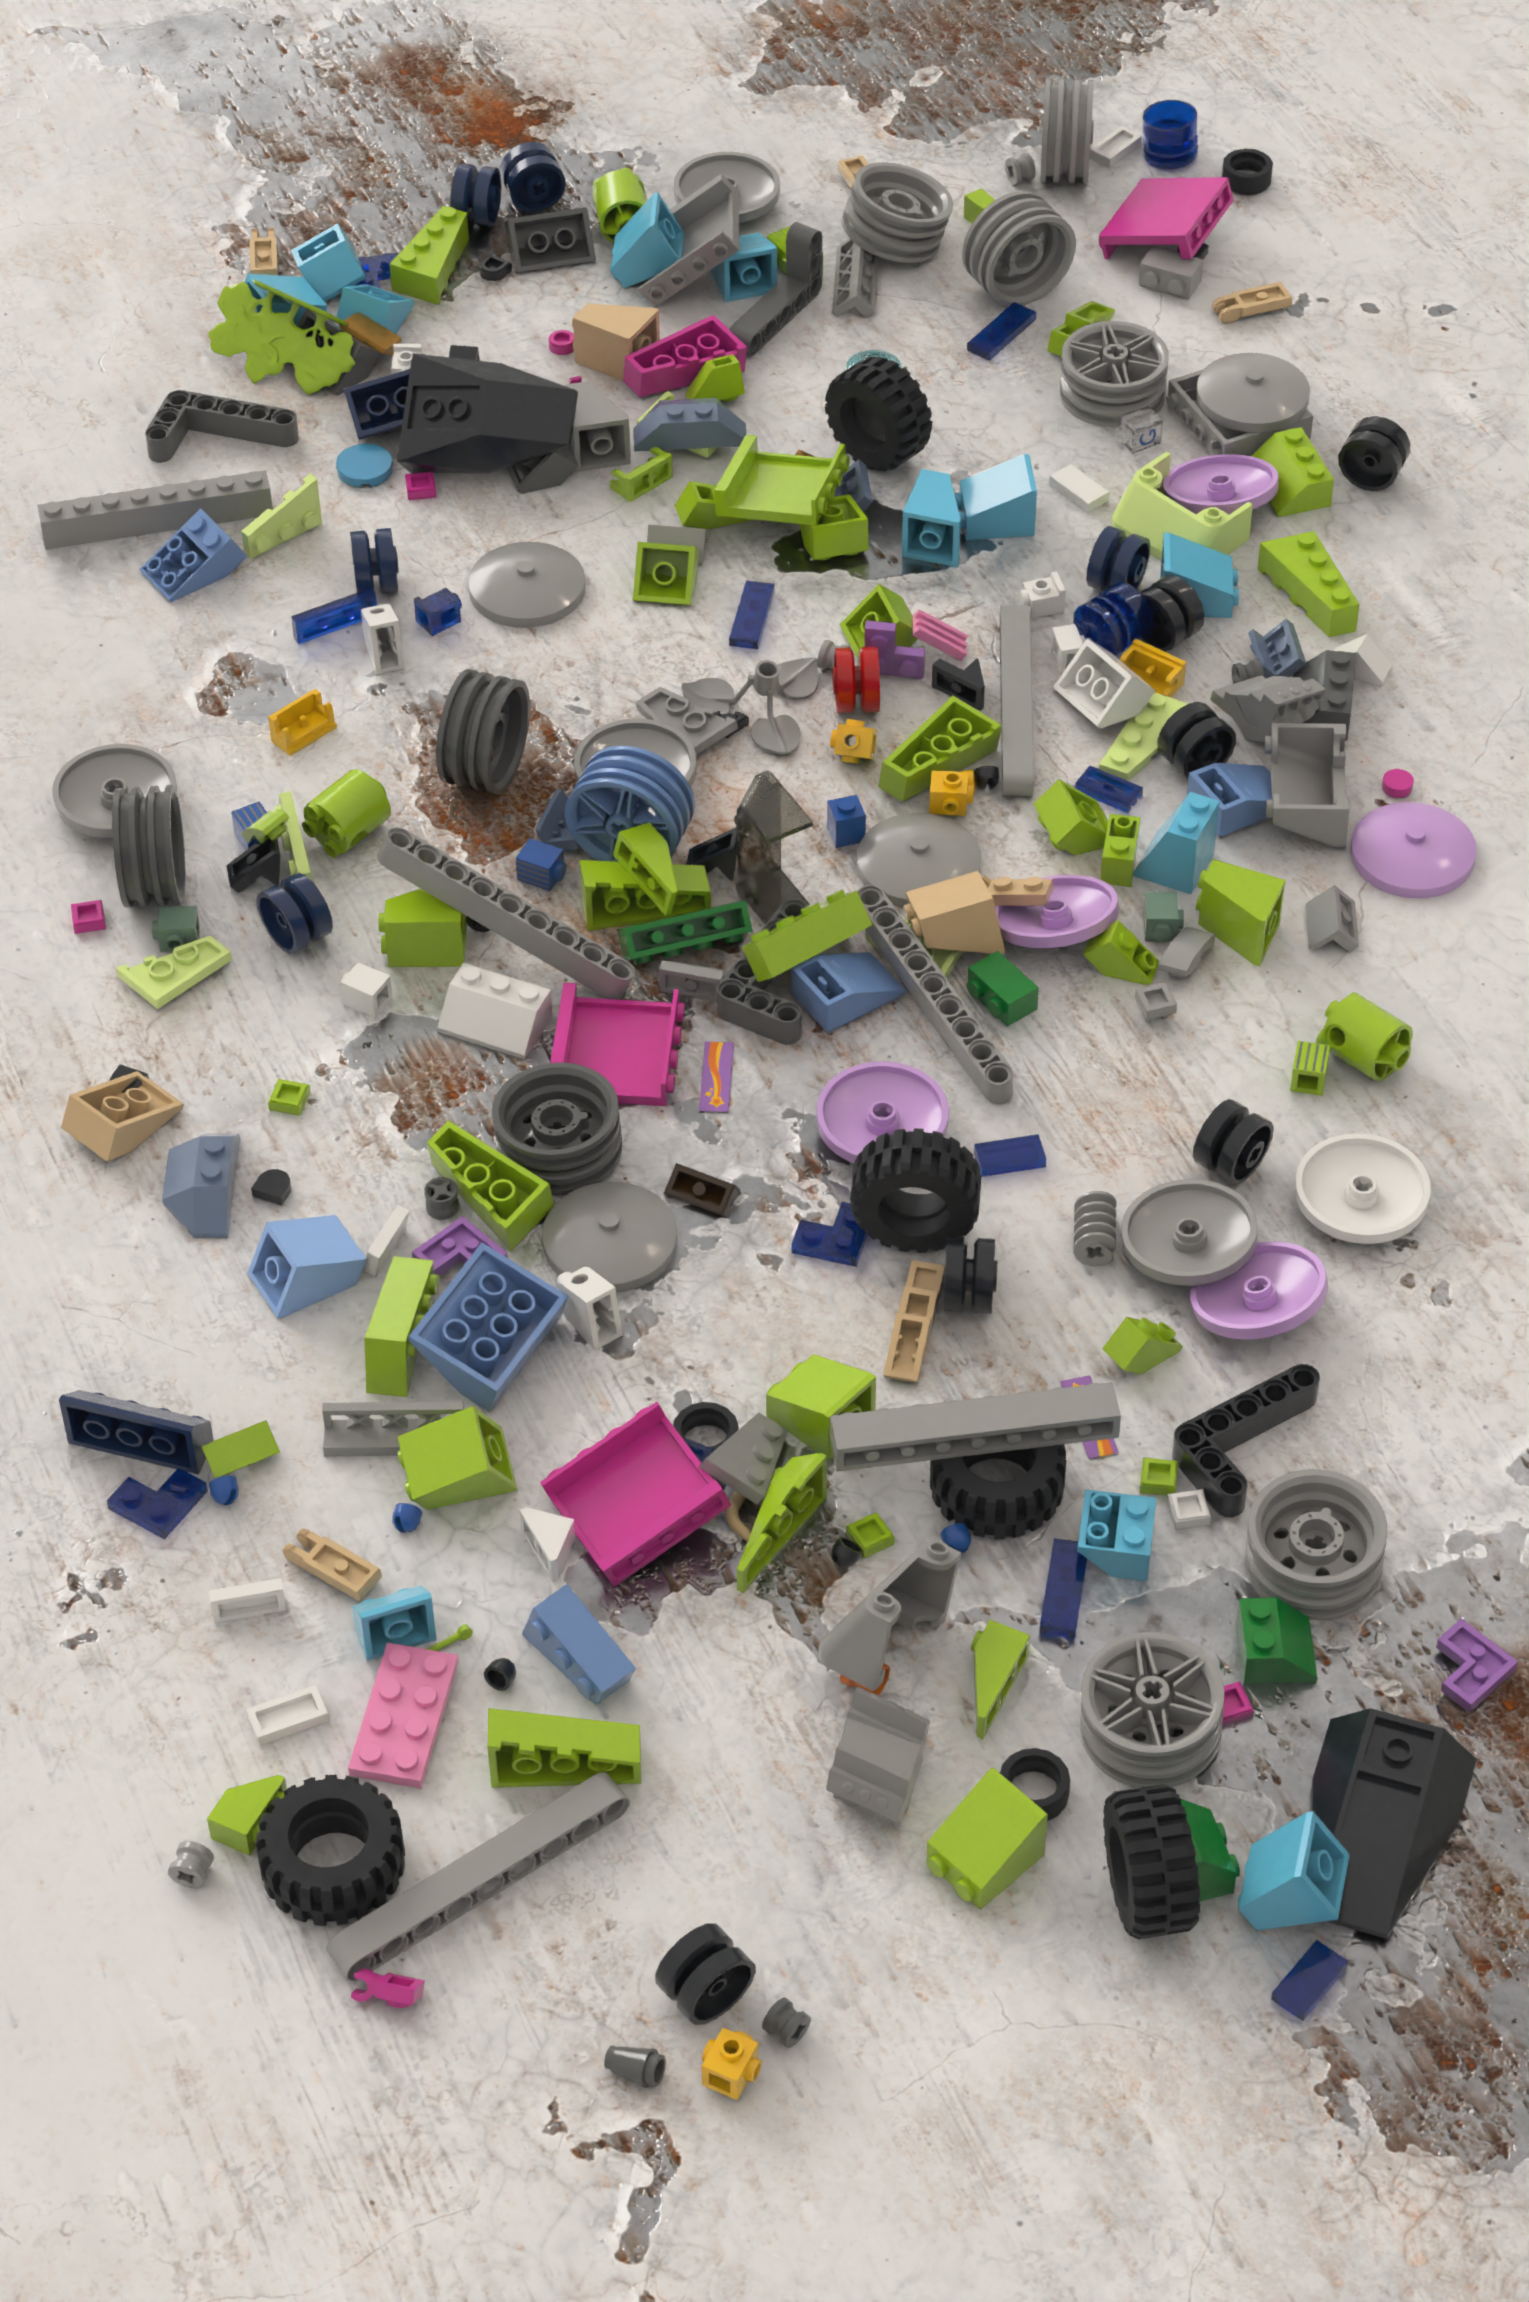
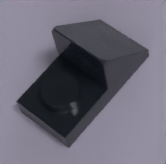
M940 658L932 664L933 688L951 697L955 696L979 711L984 708L985 685L979 659H975L964 670Z
M737 826L690 848L686 865L705 866L706 873L711 872L717 867L730 881H733L742 830Z
M269 838L262 844L258 841L227 864L230 887L239 893L248 885L253 884L260 876L279 886L280 850L278 840L276 839L272 842Z

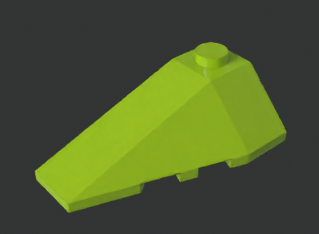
M823 1453L792 1457L783 1468L779 1467L773 1473L737 1567L738 1591L744 1593L826 1500L827 1456Z

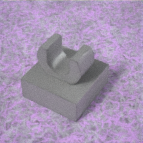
M1166 982L1135 989V1000L1146 1023H1151V1019L1162 1017L1164 1020L1167 1019L1168 1015L1176 1014L1177 1003Z

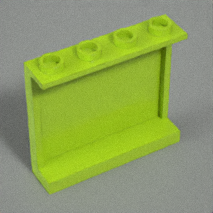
M745 435L714 490L716 516L817 526L821 516L827 512L829 501L834 499L837 486H841L843 474L849 470L850 457L846 455L845 444L841 443L834 458L759 452L757 436Z

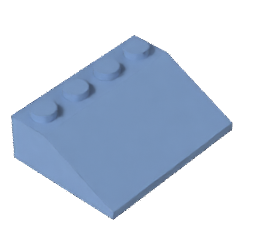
M481 1243L409 1335L408 1341L461 1395L490 1412L559 1321L569 1296L486 1244Z

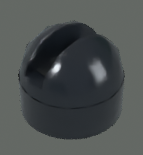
M982 766L974 770L976 784L981 789L985 790L987 784L989 790L997 786L999 782L998 767Z
M839 1537L831 1550L832 1560L841 1568L853 1566L863 1554L862 1549L857 1544L845 1537Z
M506 1658L495 1659L484 1670L486 1682L492 1688L499 1691L508 1689L516 1677L514 1663Z

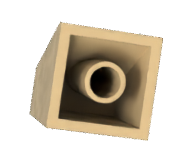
M588 303L572 319L575 363L622 381L625 356L660 340L659 309Z
M979 871L906 892L908 904L903 905L906 919L909 924L911 923L916 937L921 936L926 948L993 954L996 951H999L1001 954L1005 953L994 899Z

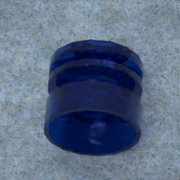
M1163 100L1148 106L1143 112L1142 117L1144 134L1143 156L1146 162L1161 169H1177L1191 164L1198 155V113L1195 107L1181 100Z
M1123 582L1111 585L1100 592L1098 596L1078 606L1074 612L1073 623L1076 625L1080 636L1084 635L1085 640L1087 638L1115 656L1127 650L1135 639L1141 641L1149 636L1153 628L1151 610L1145 598L1137 589Z

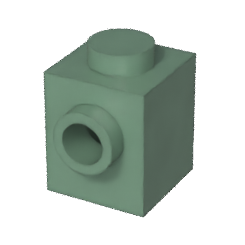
M1145 892L1143 910L1145 941H1173L1177 936L1178 928L1183 929L1184 910H1178L1177 892Z
M197 906L159 907L158 920L152 921L153 939H159L161 952H173L175 947L199 939L200 925Z

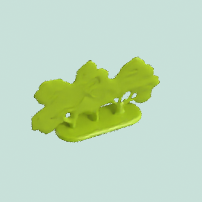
M254 279L253 283L257 287L268 292L266 297L259 300L254 298L249 286L245 282L223 288L217 304L226 320L225 322L218 323L209 331L210 347L214 353L227 357L246 352L247 360L244 369L253 384L264 379L266 374L275 375L282 372L284 364L289 362L294 366L297 383L309 395L319 391L322 387L337 383L341 373L349 372L355 365V361L350 355L354 344L352 336L347 332H338L335 335H330L325 328L324 323L327 320L341 326H348L349 324L342 319ZM274 295L293 303L288 313H274L272 311ZM258 305H263L259 313L255 311ZM299 307L316 314V322L313 327L301 329L294 324L293 319ZM319 330V336H324V346L322 348L317 346L315 339ZM309 331H313L312 337H306V334ZM329 338L333 340L332 346L328 345Z

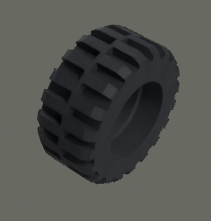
M867 357L836 376L829 384L826 393L825 414H828L827 422L829 428L833 429V436L836 442L839 441L840 444H845L846 454H850L853 457V461L856 462L859 459L866 465L867 469L886 472L887 470L897 468L922 451L925 445L928 444L932 431V421H930L932 413L931 408L927 406L928 399L925 393L922 394L918 381L913 380L910 377L911 373L905 368L901 369L897 362L888 361L887 358Z
M914 1128V1131H906L905 1129L895 1130L892 1135L885 1133L877 1137L876 1142L872 1140L868 1143L855 1160L850 1194L851 1213L855 1217L854 1220L862 1230L865 1229V1233L873 1240L879 1239L881 1245L886 1247L895 1246L898 1247L899 1251L908 1252V1249L917 1250V1253H925L928 1249L933 1248L935 1251L947 1247V1236L965 1237L973 1229L974 1223L977 1222L982 1179L980 1166L976 1159L973 1158V1154L965 1146L961 1148L959 1141L952 1137L947 1139L940 1132L933 1130L932 1133L924 1132V1129ZM909 1187L922 1188L933 1193L913 1194L899 1189Z
M1065 1445L931 1460L930 1489L932 1490L933 1501L937 1507L941 1508V1514L948 1521L954 1519L955 1524H966L968 1529L973 1531L974 1536L984 1538L985 1535H993L994 1539H1005V1535L1013 1534L1014 1538L1023 1536L1027 1529L1035 1531L1043 1526V1519L1045 1521L1050 1520L1056 1513V1507L1061 1505L1065 1488L1067 1462ZM1004 1459L1018 1464L1027 1473L1012 1481L993 1482L976 1476L969 1468L983 1460Z
M325 1775V1779L316 1781L315 1777L303 1780L304 1785L296 1787L294 1784L284 1791L285 1797L282 1799L279 1797L275 1798L268 1806L269 1813L262 1815L259 1823L260 1831L256 1834V1847L261 1877L267 1894L276 1901V1906L284 1913H289L292 1910L294 1919L301 1922L312 1919L314 1925L326 1926L327 1922L336 1921L337 1926L348 1924L347 1919L357 1917L359 1920L368 1915L371 1908L377 1909L387 1902L386 1894L392 1895L398 1888L399 1878L403 1876L405 1868V1849L401 1822L397 1810L393 1809L392 1801L386 1794H378V1788L369 1782L361 1785L359 1784V1778L346 1776L344 1780L337 1779V1775ZM330 1833L348 1834L358 1838L365 1844L363 1849L353 1859L333 1867L313 1866L297 1857L301 1849L308 1842Z
M1164 1784L1113 1792L1106 1798L1103 1809L1104 1843L1114 1900L1125 1931L1128 1935L1137 1939L1190 1931L1199 1921V1874L1195 1859V1848L1191 1838L1192 1833L1179 1794H1176L1174 1788Z

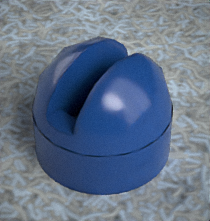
M229 1475L221 1476L209 1483L211 1496L216 1503L230 1505L237 1499L239 1487L236 1477Z
M398 1503L395 1505L392 1514V1523L400 1532H412L420 1524L423 1512L412 1504Z
M964 1523L952 1524L946 1527L940 1534L942 1542L961 1553L966 1552L970 1546L971 1535L967 1525Z

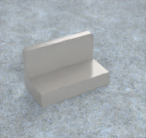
M648 525L647 542L696 546L700 549L698 564H703L705 543H708L709 531L700 528Z
M1334 885L1306 903L1309 947L1313 951L1332 940L1348 952L1359 947L1355 901Z
M662 960L659 967L660 991L673 993L674 989H679V995L717 1001V986L729 970L673 960Z

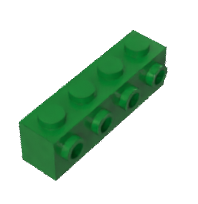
M746 900L617 929L623 957L625 960L633 959L634 965L653 961L652 955L664 952L665 958L683 954L682 948L694 945L695 951L713 947L712 941L724 938L725 944L744 939V933L753 931Z

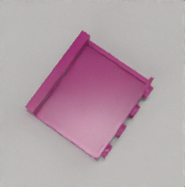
M1228 177L1142 178L1099 235V246L1102 248L1104 258L1109 259L1119 245L1178 244L1181 258L1192 259L1234 201Z
M563 983L550 1063H573L600 1073L611 1083L616 1091L618 1104L666 1106L668 1093L674 1094L675 1074H671V1069H677L678 1050H674L675 1045H681L682 1027L678 1026V1022H684L685 1003L679 1002V989H674L672 1003L577 997L576 983Z
M658 1402L641 1409L631 1420L620 1427L612 1429L602 1440L590 1448L582 1450L576 1458L563 1467L553 1470L547 1478L540 1482L563 1517L574 1519L575 1535L613 1588L731 1506L715 1479L713 1480L710 1474L699 1468L701 1462L666 1417Z

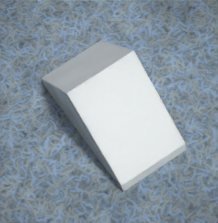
M1368 634L1335 649V651L1356 653L1354 679L1382 687L1392 670V663Z
M528 1507L520 1509L521 1531L553 1583L559 1580L575 1543L574 1519Z

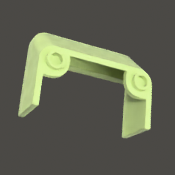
M1166 451L1135 472L1112 515V527L1124 530L1127 537L1134 533L1148 538L1151 544L1150 554L1161 561L1164 533H1172L1226 555L1230 554L1249 541L1253 504L1247 502L1230 515L1215 507L1204 509L1198 514L1189 511L1162 494L1163 480L1170 473L1171 453Z

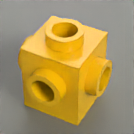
M847 719L846 725L838 724L837 730H832L830 747L834 748V754L841 755L842 762L859 764L860 758L874 760L878 730L864 727L865 721ZM855 736L856 743L850 746V739Z
M932 770L929 814L966 816L967 804H973L974 785H968L969 772Z
M723 2027L716 2040L710 2039L702 2055V2061L704 2062L701 2065L702 2085L738 2101L748 2081L753 2083L760 2072L762 2060L759 2059L758 2042L754 2041L751 2036L744 2032H733Z

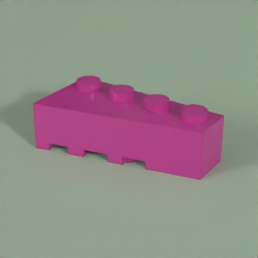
M711 315L625 356L623 382L639 397L689 386L706 361L731 354L739 361L741 372H745L747 346L715 315Z

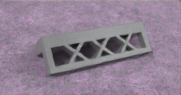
M850 238L837 246L832 313L839 317L854 306L865 318H868L875 313L879 257L864 250L861 246L859 247Z
M464 1401L323 1403L322 1414L325 1428L324 1456H398L397 1452L400 1450L398 1436L442 1419L440 1417L441 1414H454L464 1410ZM409 1414H415L419 1416V1418L407 1419L404 1416ZM332 1415H345L349 1419L332 1420ZM370 1415H381V1416H383V1417H385V1418H383V1419H372V1418H370L369 1416H370Z

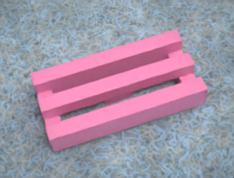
M920 609L914 613V637L960 661L967 655V650H965L967 647V642H965L967 634Z

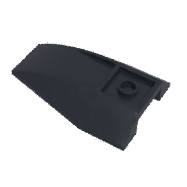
M1372 1708L1330 1719L1312 1778V1811L1325 1824L1350 1856L1338 1920L1326 1922L1387 1939L1460 1823L1477 1759L1444 1728Z

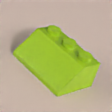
M1302 427L1274 433L1251 456L1270 463L1278 472L1279 489L1275 497L1269 501L1277 517L1331 506L1334 478Z

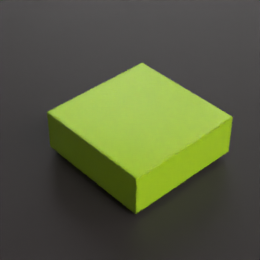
M278 1079L268 1101L269 1110L300 1116L310 1094V1085Z
M1143 1457L1140 1493L1165 1496L1175 1493L1178 1461Z
M877 1512L846 1526V1535L862 1549L863 1554L861 1556L863 1558L895 1544V1536Z

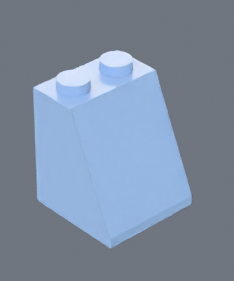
M336 1215L266 1222L247 1273L275 1316L283 1318L357 1285L367 1259Z

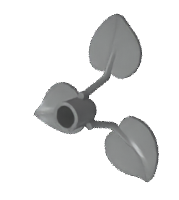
M817 658L796 659L778 665L770 660L760 661L756 665L755 675L748 676V681L735 697L732 686L727 681L719 678H704L690 683H682L681 690L684 698L689 699L690 704L701 709L707 707L714 710V712L720 711V714H729L730 704H737L750 686L753 685L759 695L767 696L768 719H758L753 723L751 728L753 742L762 750L780 755L791 754L799 745L800 728L797 722L788 715H780L774 718L773 692L782 691L786 697L791 699H805L813 695L818 684Z

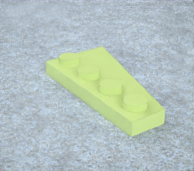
M1154 692L1140 714L1127 721L1100 762L1099 773L1128 782L1151 762V757L1159 752L1157 740L1166 721L1178 709L1188 703Z

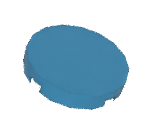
M375 444L353 445L343 450L336 461L339 478L344 483L354 487H362V484H369L370 487L377 486L386 481L391 476L393 470V460L390 452L384 447Z

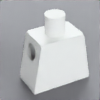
M383 604L363 608L361 610L364 639L376 675L405 669L399 620L391 605ZM380 645H386L390 649L383 653Z
M583 1267L573 1273L564 1272L559 1275L556 1280V1287L569 1296L563 1311L564 1315L593 1350H597L623 1336L616 1290L611 1283L589 1267Z

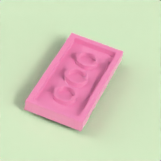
M387 1642L348 1766L349 1776L422 1789L459 1665L457 1654Z

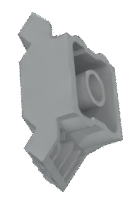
M1261 675L1212 691L1210 700L1232 717L1245 740L1265 742V735L1271 736L1272 723H1303L1315 714V711L1319 709L1316 700L1324 697L1326 689L1314 679L1303 681L1300 677L1272 676L1265 678Z
M857 1687L854 1691L852 1706L848 1710L841 1741L836 1747L833 1766L829 1770L826 1790L833 1793V1798L841 1799L849 1806L860 1805L894 1822L900 1823L904 1814L907 1813L920 1770L930 1720L914 1713L910 1709H905L892 1701L881 1698L875 1693Z

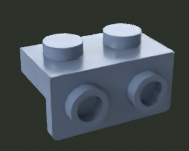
M858 459L849 467L848 472L843 474L841 486H837L834 497L850 494L860 509L865 511L873 501L867 467Z
M1283 620L1265 636H1262L1254 629L1248 633L1252 643L1250 648L1260 661L1265 678L1272 676L1290 677L1307 664L1294 624L1289 620Z
M559 789L554 792L535 831L543 843L561 848L563 851H573L579 849L580 846L574 840L566 825L564 811L568 798L564 791Z

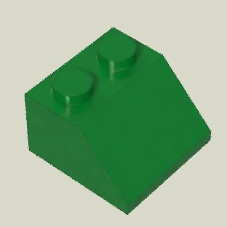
M1276 1597L1240 1598L1236 1626L1243 1684L1317 1682L1309 1617Z
M1181 1799V1804L1187 1814L1186 1818L1190 1825L1191 1838L1196 1853L1195 1859L1198 1867V1884L1200 1887L1199 1902L1234 1893L1236 1877L1240 1876V1868L1234 1854L1229 1855L1226 1848L1227 1836L1221 1822L1216 1823L1211 1809Z

